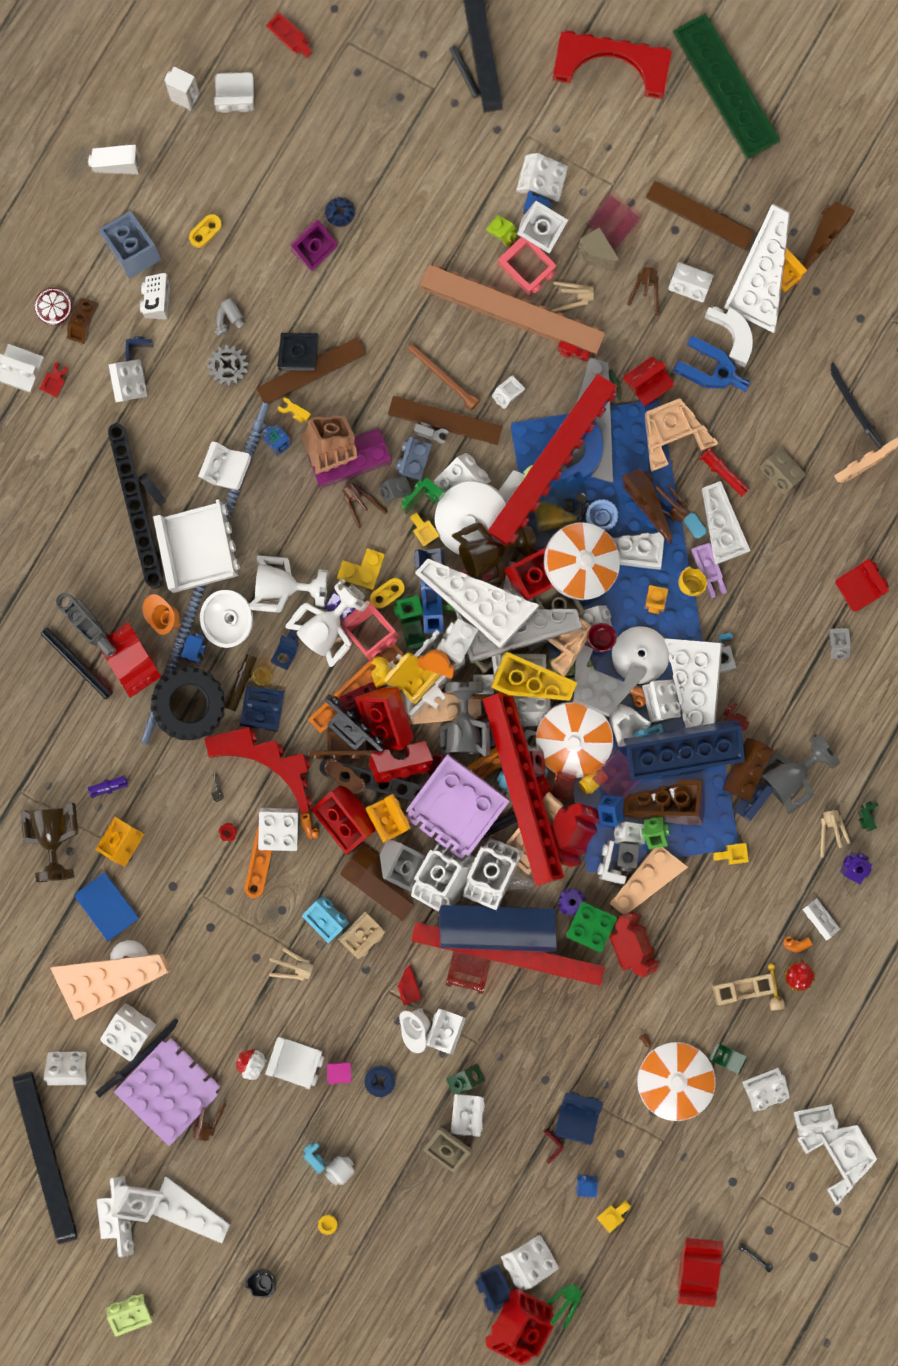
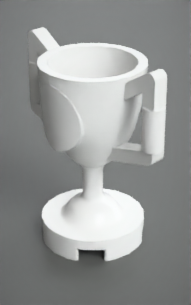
M257 556V563L259 565L256 577L255 599L249 604L250 610L280 613L288 597L298 590L310 592L311 596L315 598V607H325L328 570L319 569L317 578L310 584L298 583L291 576L288 558ZM266 564L284 565L285 571ZM279 601L278 605L263 604L261 602Z
M340 579L334 586L341 600V603L334 611L325 612L309 603H304L286 624L287 629L298 630V637L311 650L319 655L326 656L330 667L334 666L352 645L351 640L340 625V615L347 607L364 611L370 604L369 601H363L366 596L354 585L351 584L350 587L343 585L345 583L343 579ZM307 610L317 614L304 625L295 624ZM339 634L344 644L333 658L331 648Z

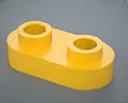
M213 214L207 215L190 232L189 240L191 244L196 248L206 246L220 232L222 228L220 218ZM211 223L216 224L214 228L209 227ZM198 236L203 238L200 242L196 241Z
M393 578L372 592L370 596L371 604L376 609L387 607L403 595L405 589L403 582L400 579ZM392 586H398L399 590L393 592L391 590ZM382 597L383 602L377 603L376 598Z

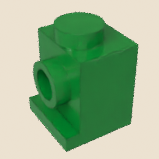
M418 595L396 601L397 606H394L396 618L400 617L401 621L423 616ZM405 607H411V612L406 613L404 611Z

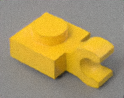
M284 398L283 401L288 404V407L283 409L279 406L278 410L284 414L291 412L296 421L300 423L304 421L308 424V420L312 418L311 413L291 403L289 399Z
M417 512L410 516V519L417 527L413 532L423 547L439 537V534L429 520L424 523Z
M746 843L726 845L727 851L713 853L714 861L728 859V865L749 862Z
M626 1200L617 1208L610 1205L597 1219L610 1233L624 1221L621 1215L631 1205Z

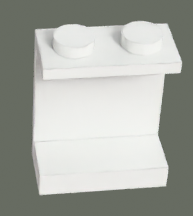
M278 1037L265 1075L274 1076L310 1089L311 1085H316L319 1075L315 1073L317 1067H322L325 1058L321 1056L323 1051Z

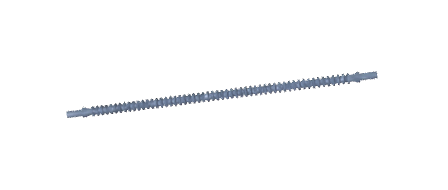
M262 403L257 419L253 422V430L250 431L251 436H248L249 441H246L248 445L244 446L246 450L243 452L250 454L251 457L254 456L252 452L256 451L254 447H257L258 436H261L260 431L265 425L264 419L270 406L267 403ZM230 489L231 492H228L227 503H224L228 509V515H226L227 522H229L228 519L232 518L230 514L233 513L232 508H235L234 503H237L236 498H239L237 495L241 492L239 489ZM207 584L195 587L196 590L192 591L194 595L191 596L192 600L189 601L190 606H187L188 611H185L186 617H183L185 620L181 622L183 626L179 627L181 630L177 633L179 637L175 638L177 642L174 643L175 648H172L173 653H170L171 658H168L170 661L169 664H166L168 668L164 669L166 673L162 676L177 669L176 664H179L178 659H181L180 653H182V648H184V643H186L187 633L191 632L189 628L192 627L193 617H196L195 612H198L197 606H200L198 603L202 601L200 597L204 596L202 592L205 591L204 586H207ZM151 710L149 711L151 713L150 717L145 722L147 725L141 739V743L147 745L154 727L157 726Z

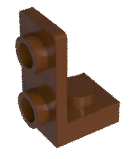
M84 298L79 300L68 322L67 339L85 344L88 326L98 308V303Z

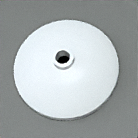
M220 590L211 594L205 600L200 612L202 631L207 639L217 646L228 648L241 644L247 639L253 626V612L250 610L248 601L241 594L232 590Z
M639 626L624 631L617 638V643L612 648V662L622 678L625 679L630 665L647 671L638 684L650 683L659 678L666 670L669 662V653L665 639L657 631L648 627ZM638 651H644L645 656L640 657L638 655Z

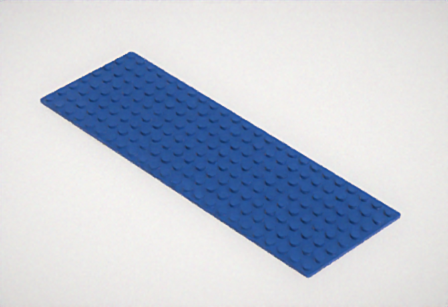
M655 399L647 406H643L641 402L610 407L613 483L593 477L583 482L580 475L576 481L570 484L567 482L563 484L560 479L558 481L554 480L550 485L552 489L546 497L542 496L539 501L541 505L535 513L532 511L528 517L530 521L527 526H531L537 543L533 544V549L536 548L537 551L543 549L557 531L570 524L578 523L585 503L589 502V505H591L592 502L594 503L599 499L612 502L618 511L616 525L609 529V531H605L610 537L619 538L627 535L637 536L645 533L655 534L659 532L622 487V476L641 469L643 472H648L652 477L653 481L651 482L661 508L664 511L673 514L671 512L673 506L660 494L656 486H659L675 503H678L667 487L671 485L676 492L668 444L661 446L668 465L653 472L650 469L644 413L661 406L658 399ZM569 414L511 424L519 473L524 474L523 472L529 466L534 465ZM565 498L574 499V512L566 513L564 511L563 500ZM586 513L582 520V523H587ZM665 516L673 543L669 545L664 539L661 569L620 565L618 576L608 591L593 599L579 600L583 610L596 606H607L611 614L610 621L617 633V638L630 628L642 626L657 631L664 639L703 642L695 596L684 594L678 584L681 572L689 567L682 522L680 523L678 520L673 522ZM649 585L668 589L665 609L659 614L649 613L648 609L644 608ZM548 641L550 659L558 657L563 653ZM593 649L590 661L594 669L624 682V678L614 668L612 649L607 652H598ZM640 650L638 651V655L640 657H644L645 652ZM670 661L664 673L654 681H674ZM637 684L636 686L642 688V685L646 684ZM628 694L620 704L631 707L650 722L646 703L643 707L638 708L634 705L632 694ZM558 700V704L568 702L567 700ZM682 709L680 711L681 717L651 723V726L661 724L664 732L686 728L682 717ZM613 732L611 754L606 763L598 770H603L608 780L592 794L585 795L578 785L581 778H571L575 804L582 803L598 809L597 804L604 795L623 797V809L625 796L646 790L660 789V786L674 785L682 780H703L705 802L703 825H682L665 822V824H669L671 834L668 836V846L663 848L676 858L722 851L726 850V845L739 844L731 797L728 792L722 790L727 781L725 765L631 781L625 746L618 747ZM624 816L621 823L631 822L644 825V820L647 819ZM600 822L595 823L598 832L592 836L586 849L587 853L584 854L587 871L590 873L598 871V866L600 863H603L604 859L602 855L603 845L607 844L608 841L614 842L608 870L621 868L616 867L619 844L615 843V827L602 825ZM646 840L645 844L639 845L637 865L641 864L652 850L648 849ZM626 852L623 854L622 859L625 863H631L633 856Z

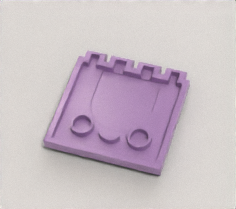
M447 754L406 809L409 812L406 817L415 826L419 821L423 822L419 829L430 837L435 832L438 833L435 840L445 848L453 844L454 846L450 851L462 859L465 854L470 855L510 802V799Z
M172 1038L166 1043L162 1041L114 1091L168 1146H171L201 1114L203 1107L206 1109L219 1095L217 1091L221 1087L212 1077L205 1082L204 1079L208 1076V1073L198 1064L191 1068L190 1066L194 1063V1060L184 1050L177 1055L176 1052L181 1047Z

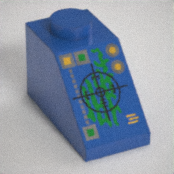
M277 424L275 426L270 425L263 431V440L276 456H279L292 445L288 435Z

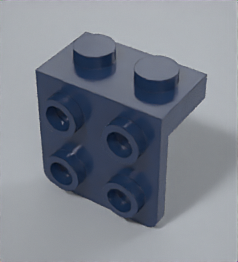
M565 1092L555 1135L560 1138L591 1145L594 1140L603 1102L595 1097L586 1098L576 1092Z
M497 1264L477 1274L475 1284L479 1293H484L486 1297L484 1298V1304L488 1312L492 1311L493 1314H496L497 1309L510 1301L509 1292H511L500 1267Z

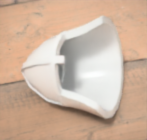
M619 704L609 716V723L615 734L618 747L625 746L624 739L634 737L633 732L651 726V722L643 718L631 707Z

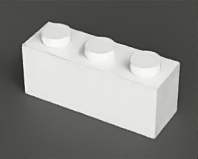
M173 67L172 71H169L165 77V84L170 99L192 110L199 96L195 77Z

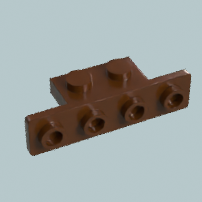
M331 731L327 732V751H308V755H312V759H324V755H331V759H343V755H351L352 759L362 758V755H371V753L379 751L366 750V740L354 750L338 734Z

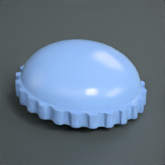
M599 499L588 506L589 508L586 512L587 523L596 525L604 531H609V529L616 525L618 511L612 502Z

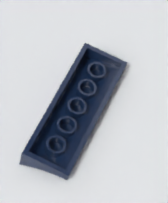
M737 719L624 739L631 781L745 762L742 729Z
M440 905L438 913L440 948L556 951L555 909L498 907L497 910H494L487 906Z

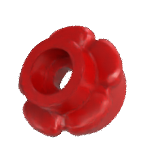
M225 823L224 826L219 828L221 840L231 842L236 838L238 830L233 824Z

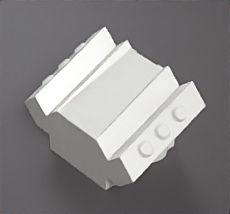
M489 838L485 846L480 848L470 869L463 897L497 910L524 851Z
M438 843L433 851L430 850L414 878L416 882L412 888L411 896L439 911L440 905H455L460 901L467 884V876L476 859L472 855L468 856L466 854L460 859L450 851L454 846L452 844L445 848Z

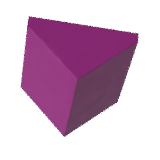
M318 219L290 245L291 252L310 271H313L339 246Z

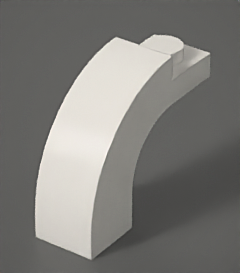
M709 307L705 318L724 326L732 335L733 348L728 358L731 362L745 367L753 344L752 333L748 323L737 311L730 307L727 314L723 313L724 311L718 307Z

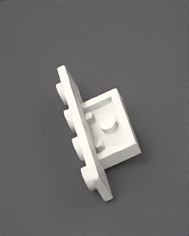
M119 1176L110 1179L112 1198L97 1199L101 1239L117 1238L119 1257L134 1254V1245L132 1242L130 1220L112 1217L116 1186H127L125 1176Z

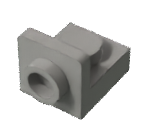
M829 629L830 658H849L851 651L849 629Z

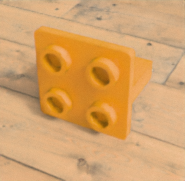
M393 794L366 808L383 843L398 837L410 829L409 820L403 814L400 803Z

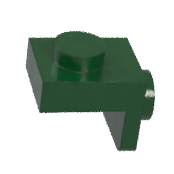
M420 618L401 622L407 649H420L425 642Z
M872 801L861 805L862 809L858 811L860 819H858L862 829H866L867 832L877 828L869 810L878 807V802L872 804Z

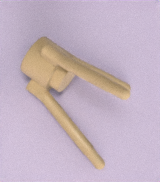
M554 281V285L577 288L561 289V292L577 293V299H581V301L553 309L550 312L556 313L577 306L588 305V301H593L594 298L593 286Z
M838 810L823 813L824 818L821 819V858H824L826 825L828 828H834L839 848L842 847L838 830L839 825L847 843H851L843 824L842 816L839 815Z
M283 948L284 952L302 963L298 962L297 965H293L278 959H269L276 964L295 969V974H298L270 973V977L298 979L301 981L304 978L308 980L313 969V965L309 964L310 961L303 959L286 948Z

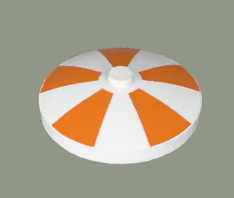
M574 523L565 526L552 536L545 550L544 566L549 581L561 594L576 600H588L604 594L611 588L618 576L620 558L617 546L607 532L590 523Z
M573 701L560 703L551 708L541 719L536 732V748L538 751L544 752L545 765L554 773L568 778H581L598 771L608 760L613 747V732L606 716Z
M671 1042L656 1047L644 1058L638 1071L637 1086L642 1101L651 1112L666 1120L682 1121L697 1116L708 1106L715 1090V1074L710 1061L700 1050L685 1043Z

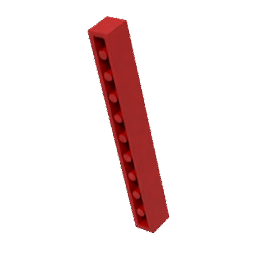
M597 373L488 529L489 535L507 547L510 543L514 544L519 536L517 533L519 529L526 527L530 521L528 517L531 512L535 513L541 505L539 501L542 496L546 497L551 491V483L560 478L563 473L561 469L565 464L569 465L572 461L574 450H579L585 441L583 437L586 433L590 434L596 425L594 422L597 417L601 418L604 415L606 404L608 402L612 403L617 396V386Z
M502 692L483 699L535 885L549 884L563 879L565 876L514 697Z
M415 922L411 941L440 948L439 928ZM441 948L601 986L605 969L603 966L540 951Z

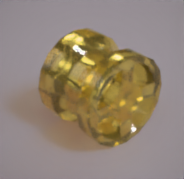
M260 666L253 671L252 678L258 686L265 687L271 683L272 673L268 668Z

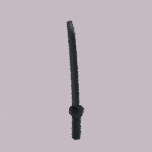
M831 363V375L840 392L864 428L865 435H869L878 448L881 449L885 443L876 433L875 426H871L859 408L835 364Z
M175 1018L122 1070L116 1071V1075L96 1090L95 1094L100 1098L118 1082H123L125 1080L124 1077L175 1029L178 1019Z

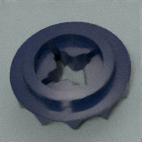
M338 196L331 199L326 205L325 216L330 224L336 227H343L350 224L354 219L355 208L353 203L347 198ZM336 206L340 209L345 208L343 210L344 217L340 214L335 215L337 212Z
M376 1066L367 1072L364 1083L371 1095L385 1097L393 1091L396 1080L389 1068ZM375 1074L380 1078L388 1077L383 1082L385 1089L381 1085L373 1087L377 1081Z

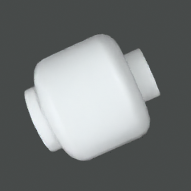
M336 1156L326 1166L327 1173L325 1175L334 1185H344L354 1175L352 1167L354 1163L347 1156L345 1158Z

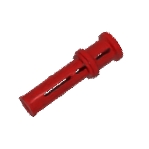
M710 447L699 460L704 461L711 468V472L719 474L742 497L750 488L724 464V459H720Z

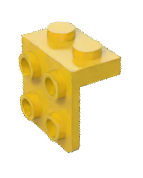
M407 653L401 657L394 669L389 671L384 682L387 685L399 688L412 703L417 704L441 675L419 668V657Z

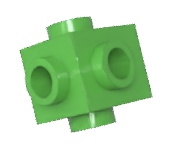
M664 818L644 820V828L641 829L643 840L647 842L648 849L668 846V836L671 833L669 824H665Z

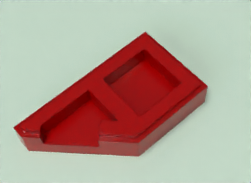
M408 965L397 986L403 1005L422 999L411 966Z

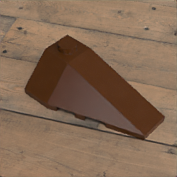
M641 469L622 476L623 489L667 543L671 545L673 538L651 482L653 481L652 477L648 472H643Z

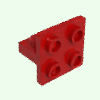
M651 356L623 376V380L643 406H647L675 385L666 373L665 364L662 360L658 363L654 356Z

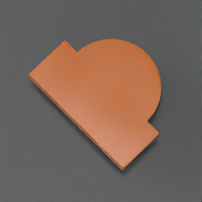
M432 650L427 652L425 656L420 655L418 661L419 668L451 679L453 678L455 667L450 665L449 657L441 650Z

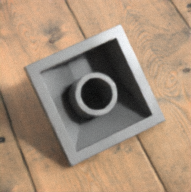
M392 839L386 841L380 853L383 878L411 892L416 882L414 878L426 856Z

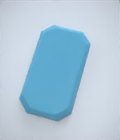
M695 513L688 514L683 522L693 536L700 538L705 535L707 529Z

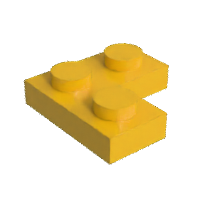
M367 548L361 566L343 560L337 579H343L347 583L373 591L385 554Z

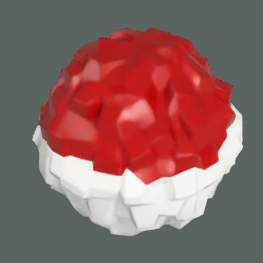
M245 1050L239 1053L236 1068L243 1078L254 1080L259 1077L267 1060L259 1050Z

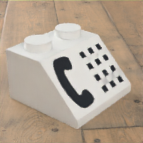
M166 273L147 276L145 283L142 282L141 287L144 301L140 303V312H143L144 317L148 319L168 320L170 292L168 276Z

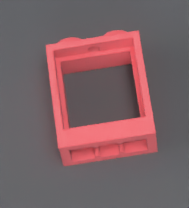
M523 237L498 259V265L529 296L532 293L536 294L543 287L541 284L546 279L550 281L556 275L557 265L538 246ZM527 246L548 266L530 285L509 265Z
M371 602L364 611L355 609L340 622L347 636L370 662L374 657L381 656L385 649L395 645L397 639L400 638ZM373 614L389 634L367 651L353 635L352 631Z

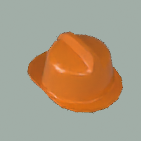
M152 594L144 600L142 608L144 618L158 634L166 635L171 630L180 627L178 610L169 605L161 596Z

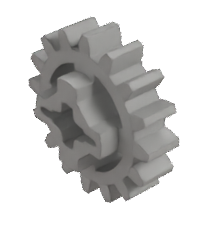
M225 345L224 350L219 346V352L212 351L214 357L208 358V361L212 363L207 365V368L212 370L209 372L210 377L215 376L213 379L215 383L220 380L221 386L227 383L228 387H231V382L238 385V379L244 380L242 374H248V371L244 369L249 367V364L244 362L247 357L246 355L241 356L243 353L241 349L236 352L235 346L229 349L228 345ZM238 360L240 361V364H241L240 370H238V369L236 368V364L238 363ZM216 362L220 364V368L217 372L215 368ZM223 362L228 365L231 363L233 370L228 367L225 369ZM227 375H232V376H233V377H230V378H225V376H227Z

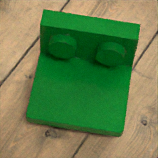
M427 477L424 480L421 479L414 486L415 491L411 495L407 494L401 501L403 503L401 505L402 511L407 515L425 493L427 494L426 497L435 504L436 501L439 502L443 498L444 492Z
M581 902L574 920L566 933V937L601 953L617 917L590 904Z

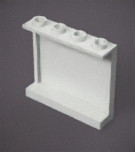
M219 499L216 500V504L167 517L161 515L153 517L167 587L171 592L175 593L239 576L237 570L240 569L237 558L235 559L234 556L236 547L230 537L232 528L226 518L228 509L226 504H223Z

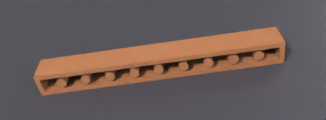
M428 264L420 284V290L551 341L560 343L562 340L577 346L579 349L590 352V356L596 358L605 336L601 328L586 326L579 319H574L573 321L568 319L567 315L557 312L555 314L550 312V309L545 306L539 305L537 307L532 305V302L522 298L519 300L514 298V295L504 291V293L496 291L497 289L491 285L483 286L473 278L465 279L455 271L450 273L444 271V268L439 265L433 264L432 266Z

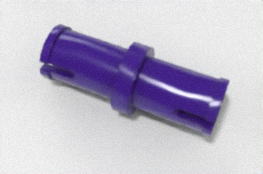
M125 775L111 780L105 779L102 783L88 786V791L91 794V798L105 793L112 794V791L128 787V781Z

